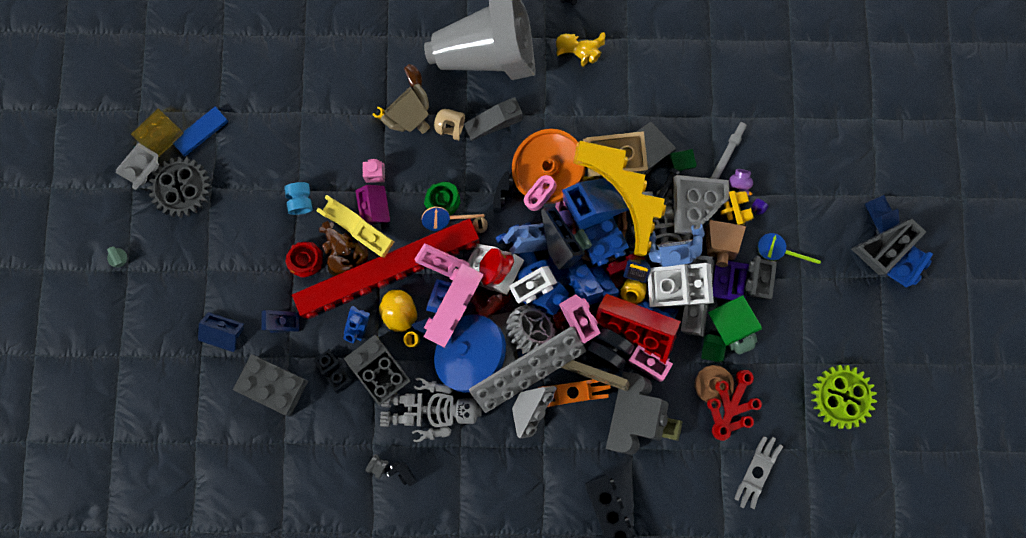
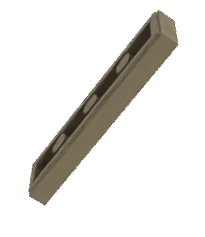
M574 360L561 367L624 391H628L630 387L627 379Z

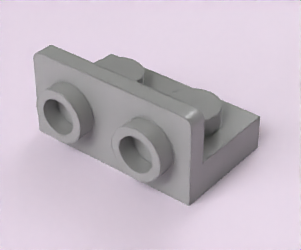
M138 143L116 169V173L132 182V188L136 190L140 185L143 186L146 183L151 172L154 173L159 166L158 154Z

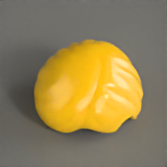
M391 290L383 296L379 305V313L385 325L395 332H404L411 328L412 324L417 320V311L411 296L402 290Z

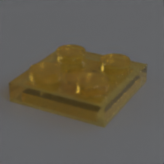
M159 108L131 133L141 145L158 154V157L183 134Z

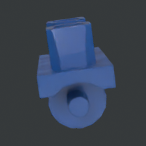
M352 306L347 318L343 339L350 343H354L356 339L362 341L370 313L364 310L359 311L356 307Z

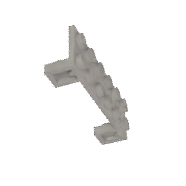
M571 326L474 385L469 391L483 411L487 413L586 352V349Z

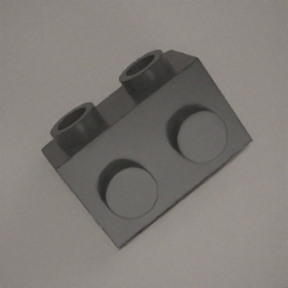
M756 256L749 262L748 272L751 273L750 280L748 279L746 282L747 296L772 300L777 262L760 259L761 257Z

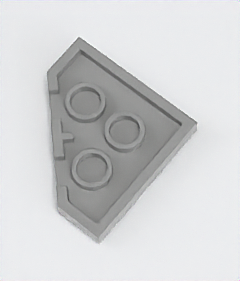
M680 175L673 177L674 233L692 235V225H694L695 229H699L701 227L700 224L703 225L729 199V180Z

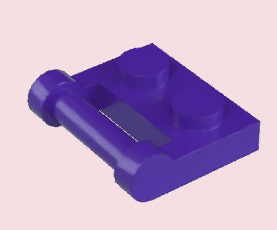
M715 260L712 280L713 298L732 301L742 295L744 296L746 274L749 265L728 261L727 267H718ZM735 269L739 270L736 295L732 294Z

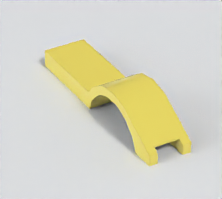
M326 195L325 199L328 200V203L323 210L318 208L316 211L346 229L352 237L384 258L394 244V241L367 223L358 214Z

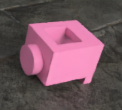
M369 159L368 162H363V178L365 182H385V164L382 161Z

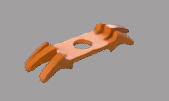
M594 379L552 385L557 388L553 398L555 401L550 402L547 407L609 398L608 394L592 396V393L607 390L611 387L610 385L591 387V384L599 382ZM570 387L578 389L579 394L576 398H570L567 395V390Z

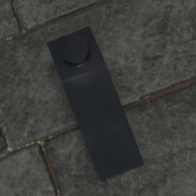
M556 207L543 208L541 214L549 255L558 269L571 268L585 253Z

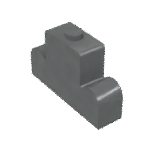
M623 371L622 378L629 381L630 387L628 391L618 390L606 449L633 455L640 447L638 437L657 441L662 439L663 429L668 421L667 410L669 404L660 398L647 396L652 390V383L648 378Z

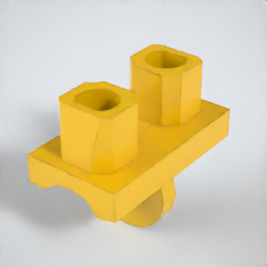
M729 192L733 207H730L729 201L725 202V209L720 211L721 215L727 214L728 221L734 219L732 214L734 212L737 225L742 226L745 225V222L754 219L751 208L743 211L740 208V204L749 202L747 192Z

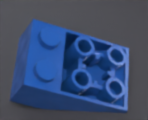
M605 178L579 182L562 190L563 201L579 230H584L629 210L621 194Z

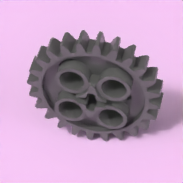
M178 157L177 162L170 158V164L163 161L164 167L158 166L159 172L152 173L155 179H149L153 183V186L148 187V189L153 191L149 196L155 198L152 203L157 205L156 208L158 210H163L162 213L165 215L170 213V216L173 218L176 214L182 218L184 213L190 217V211L197 214L196 208L203 209L204 207L201 203H208L205 196H211V193L207 191V189L212 188L208 184L211 181V178L207 176L208 172L203 170L204 167L201 164L197 165L198 162L195 160L191 161L188 157L184 161L181 157ZM190 172V177L184 179V175ZM172 178L171 183L166 185V181ZM195 190V194L189 197V192ZM177 195L176 200L170 203L171 198Z

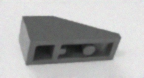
M516 97L493 106L464 123L470 140L473 141L521 122L523 113Z

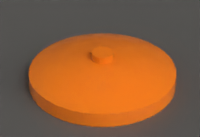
M544 129L528 136L517 148L512 161V176L518 190L523 195H526L540 177L548 175L556 182V190L545 204L563 201L562 190L582 182L585 176L586 167L573 163L576 146L579 142L569 133L558 129Z

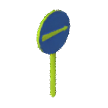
M765 234L758 242L759 254L766 260H779L784 254H788L817 264L821 263L820 260L786 250L785 240L778 234Z

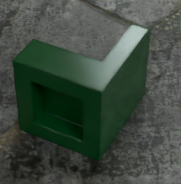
M693 149L671 153L668 157L670 169H676L680 173L683 170L693 169L697 166Z
M711 334L704 336L701 359L719 363L724 360L726 345L720 336Z

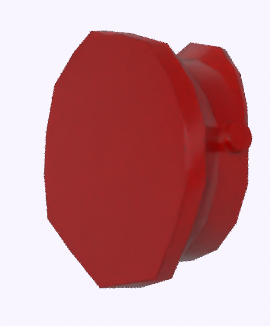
M298 242L291 246L286 255L285 262L291 273L302 278L309 277L321 269L323 253L313 242Z
M491 248L480 262L479 272L484 274L481 279L482 284L485 286L490 283L494 285L500 284L512 269L514 257L512 255H503L499 249Z

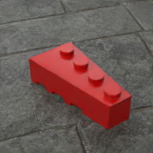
M607 293L599 305L596 315L599 325L625 336L629 342L640 345L644 348V352L649 355L653 353L660 358L659 361L666 364L681 321Z

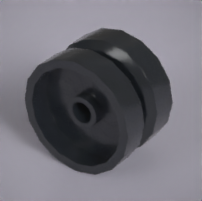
M598 326L600 334L595 339L599 342L589 341L585 347L586 352L607 366L622 372L627 363L621 355L625 357L631 356L635 346L621 335L605 327Z

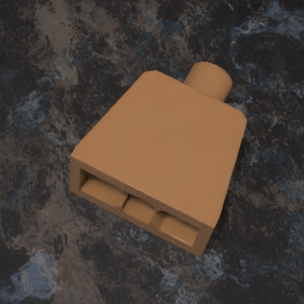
M709 220L705 228L707 255L717 258L716 265L718 267H727L728 260H735L746 226Z

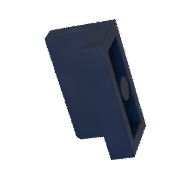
M208 312L199 322L198 340L234 352L236 350L237 338L244 330V324Z

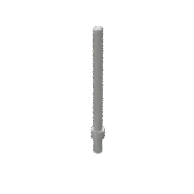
M740 122L735 133L729 138V144L711 179H719L735 147L739 146L742 140L741 136L747 126L745 123Z

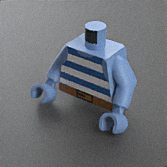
M700 224L701 227L699 229H695L694 225L691 226L694 238L690 240L656 244L655 232L653 231L649 238V241H651V249L648 253L650 260L659 263L662 267L692 263L696 257L702 254V237L705 235L702 224Z

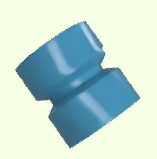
M296 182L284 187L285 196L289 199L287 201L288 214L301 215L313 211L312 200L308 198L311 195L308 183Z

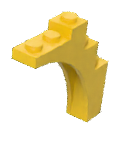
M580 141L576 146L573 163L587 167L602 175L621 194L630 210L634 223V255H647L651 249L650 233L652 234L655 228L653 219L657 220L664 216L666 210L665 199L642 194L647 186L645 175L623 170V168H626L628 157L625 156V150Z

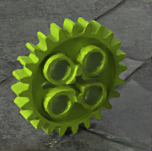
M838 365L836 370L834 367H830L829 372L823 371L822 375L824 377H817L820 383L813 384L817 390L811 391L813 395H816V398L811 401L817 402L813 409H820L818 417L825 416L823 422L831 420L830 426L832 427L838 423V429H843L844 425L847 429H851L852 425L859 427V422L866 423L864 417H872L868 411L875 410L871 403L877 402V400L872 399V396L876 395L877 392H871L870 389L874 387V384L868 385L867 382L870 380V377L863 378V371L857 374L856 367L850 370L849 365L844 366V368ZM836 379L840 380L841 382L840 389L836 388L835 386ZM854 387H857L859 389L860 393L858 397H856L853 393ZM828 389H830L831 391H833V392H835V393H837V394H843V393H844V397H846V398H848V399H851V400H856V401L860 402V405H858L857 403H855V402H853V401H851V400H844V398H843L842 396H840V395L829 393V392H828ZM829 397L834 399L835 404L833 407L828 404ZM848 405H850L853 409V413L851 415H849L846 411Z

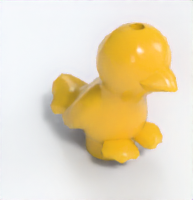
M602 32L597 39L577 41L579 36H575V34H562L556 40V54L559 56L564 53H573L582 59V67L588 61L593 64L601 55L598 48L605 44L606 35Z

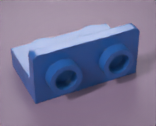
M913 246L892 267L887 275L904 287L916 285L922 277L920 274L923 269L926 270L931 264L932 260L930 258L933 254L931 252L924 253Z

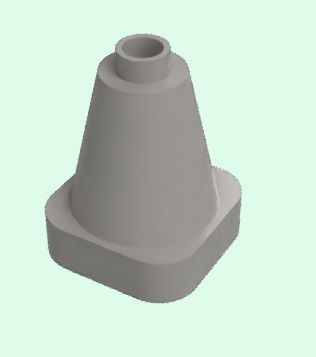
M489 0V6L434 32L431 41L424 44L428 63L430 65L437 64L440 70L505 71L511 80L535 76L530 21L527 10L521 0Z

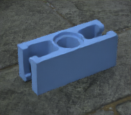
M543 223L513 226L503 238L505 244H509L510 241H516L510 249L512 254L542 251L548 248L546 236H543L545 233Z

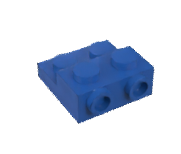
M613 217L584 229L592 244L589 249L585 250L592 266L598 264L600 267L609 262L608 259L614 256L618 259L627 254L626 251H628L629 246L621 230L619 231Z
M584 264L569 268L566 275L568 285L572 287L577 296L585 298L589 305L602 302L606 293L618 297V289L602 266L588 268Z

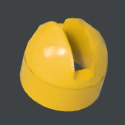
M407 332L403 339L405 345L408 347L418 346L420 336L416 332Z

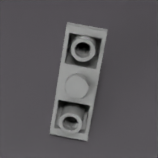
M555 386L520 392L512 408L517 437L521 439L532 437L535 434L539 421L544 417L548 404L554 398V393L557 389Z

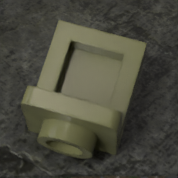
M668 418L667 425L663 429L662 438L679 441L683 422Z

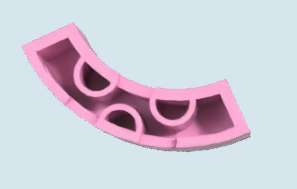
M463 263L459 270L455 268L450 277L453 282L434 318H429L424 326L427 330L424 335L425 338L445 348L484 274Z

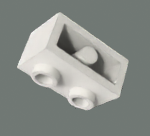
M544 266L511 284L509 288L517 303L526 302L528 304L537 299V294L542 292L544 295L554 289L552 286L557 281L550 268Z

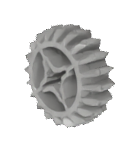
M527 304L517 307L510 314L505 329L509 332L507 337L512 338L511 343L517 345L516 350L522 349V354L532 351L555 337L557 330L554 329L555 324L550 321L552 317H547L546 312H542L541 308H535L534 305L528 306Z

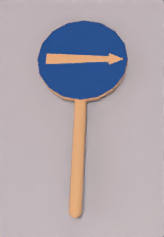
M431 207L423 213L421 220L426 229L437 231L445 228L450 219L484 218L485 215L449 216L446 209Z

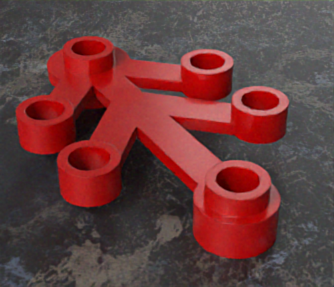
M740 370L736 374L738 386L731 401L727 392L729 384L726 381H718L715 384L725 410L722 418L719 411L721 402L716 398L708 400L707 406L711 410L715 422L712 427V434L717 440H727L732 431L742 427L751 428L754 425V420L750 416H743L741 420L730 423L733 416L751 409L759 410L762 407L761 400L757 398H751L749 402L738 405L746 386L750 385L754 379L752 372L749 370ZM746 374L748 375V381L744 379ZM721 383L724 384V389H723V390L720 389V384H721ZM713 401L716 402V407L714 408L712 407ZM754 401L757 402V406L755 408L753 407ZM747 418L749 419L748 425L745 424ZM722 427L725 429L724 434L720 433Z

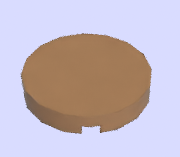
M711 365L704 367L698 372L694 387L701 400L707 403L709 399L716 398L722 403L719 392L715 388V384L718 381H726L729 384L728 395L729 397L734 391L733 377L725 368ZM723 383L720 384V389H721V390L724 389V384H723Z

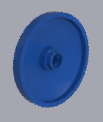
M467 315L461 317L445 348L438 344L436 346L434 363L440 380L453 390L468 393L471 387L501 370L506 355L504 334L495 322L485 316Z

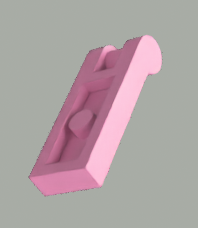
M425 243L415 257L416 263L448 277H451L455 266L457 270L460 269L462 263L470 266L467 261L458 259Z

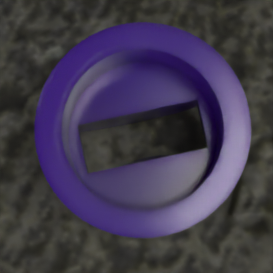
M756 198L752 204V211L755 212L757 210L756 214L761 215L766 212L769 206L763 200Z

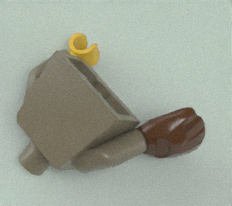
M408 64L404 70L411 87L402 93L386 110L377 107L381 113L380 115L373 113V116L381 119L392 130L401 132L407 130L411 132L417 128L424 134L430 128V125L424 120L429 115L427 112L429 108L428 97L422 88L420 71L414 65Z

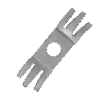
M766 437L762 438L744 479L737 489L735 500L738 501L744 487H746L740 504L742 508L745 507L751 493L755 492L753 493L750 508L755 509L758 497L762 492L761 489L778 454L783 448L782 445H779L769 457L776 440L774 437L771 438L761 453L767 440ZM757 466L763 470L761 478H755L752 474V470Z

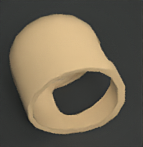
M450 109L440 110L434 121L436 132L440 135H452L454 140L459 141L464 126L465 114ZM446 124L451 125L453 127L446 128Z

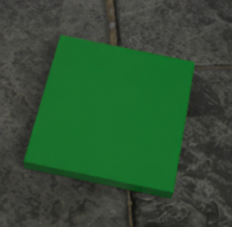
M743 295L708 312L726 346L762 329Z

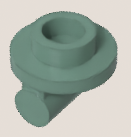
M583 229L573 234L583 251L592 246Z
M114 246L107 249L109 253L107 260L111 266L121 267L127 262V253L124 250Z

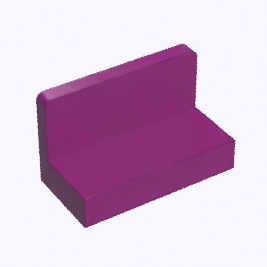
M365 185L356 190L360 217L370 225L390 222L384 186Z

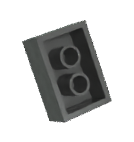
M251 354L233 390L285 416H291L308 381Z

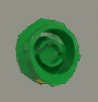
M450 182L433 184L427 190L424 205L427 209L442 207L451 216L456 212L461 203L457 187Z

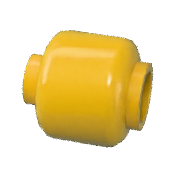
M627 279L621 288V298L638 305L643 302L647 294V284Z

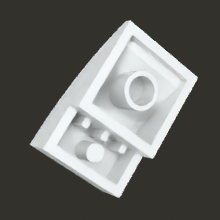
M477 244L468 260L469 267L479 272L480 262L491 248H499ZM500 250L503 255H512L514 257L512 269L498 285L490 283L485 286L481 281L478 285L507 295L510 290L509 286L513 284L524 260L516 254Z
M683 264L651 268L648 276L650 307L714 303L711 264Z

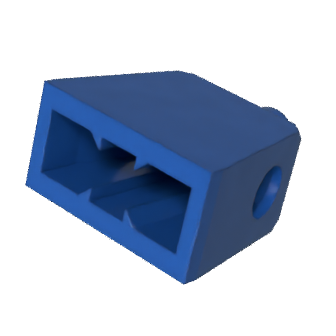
M557 281L552 286L554 288L552 291L544 295L542 292L537 294V299L527 305H534L535 308H541V311L546 312L548 315H555L560 309L559 304L569 299V292Z

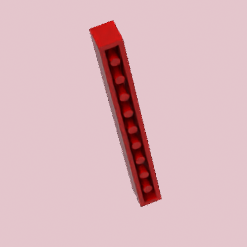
M466 219L387 253L384 258L380 256L292 294L300 316L307 319L314 318L322 310L330 311L336 308V304L351 302L354 300L353 297L359 294L361 296L367 295L375 287L383 288L389 285V281L394 279L398 281L406 278V274L412 271L417 273L424 270V266L415 261V257L424 243L454 257L460 254L459 251L463 249L471 250L477 247V243H480L471 219Z

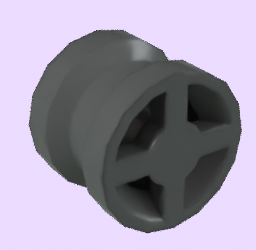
M375 454L365 471L375 474V477L380 479L389 462L381 460Z

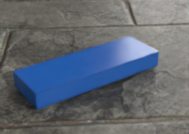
M215 106L171 142L185 157L229 121Z

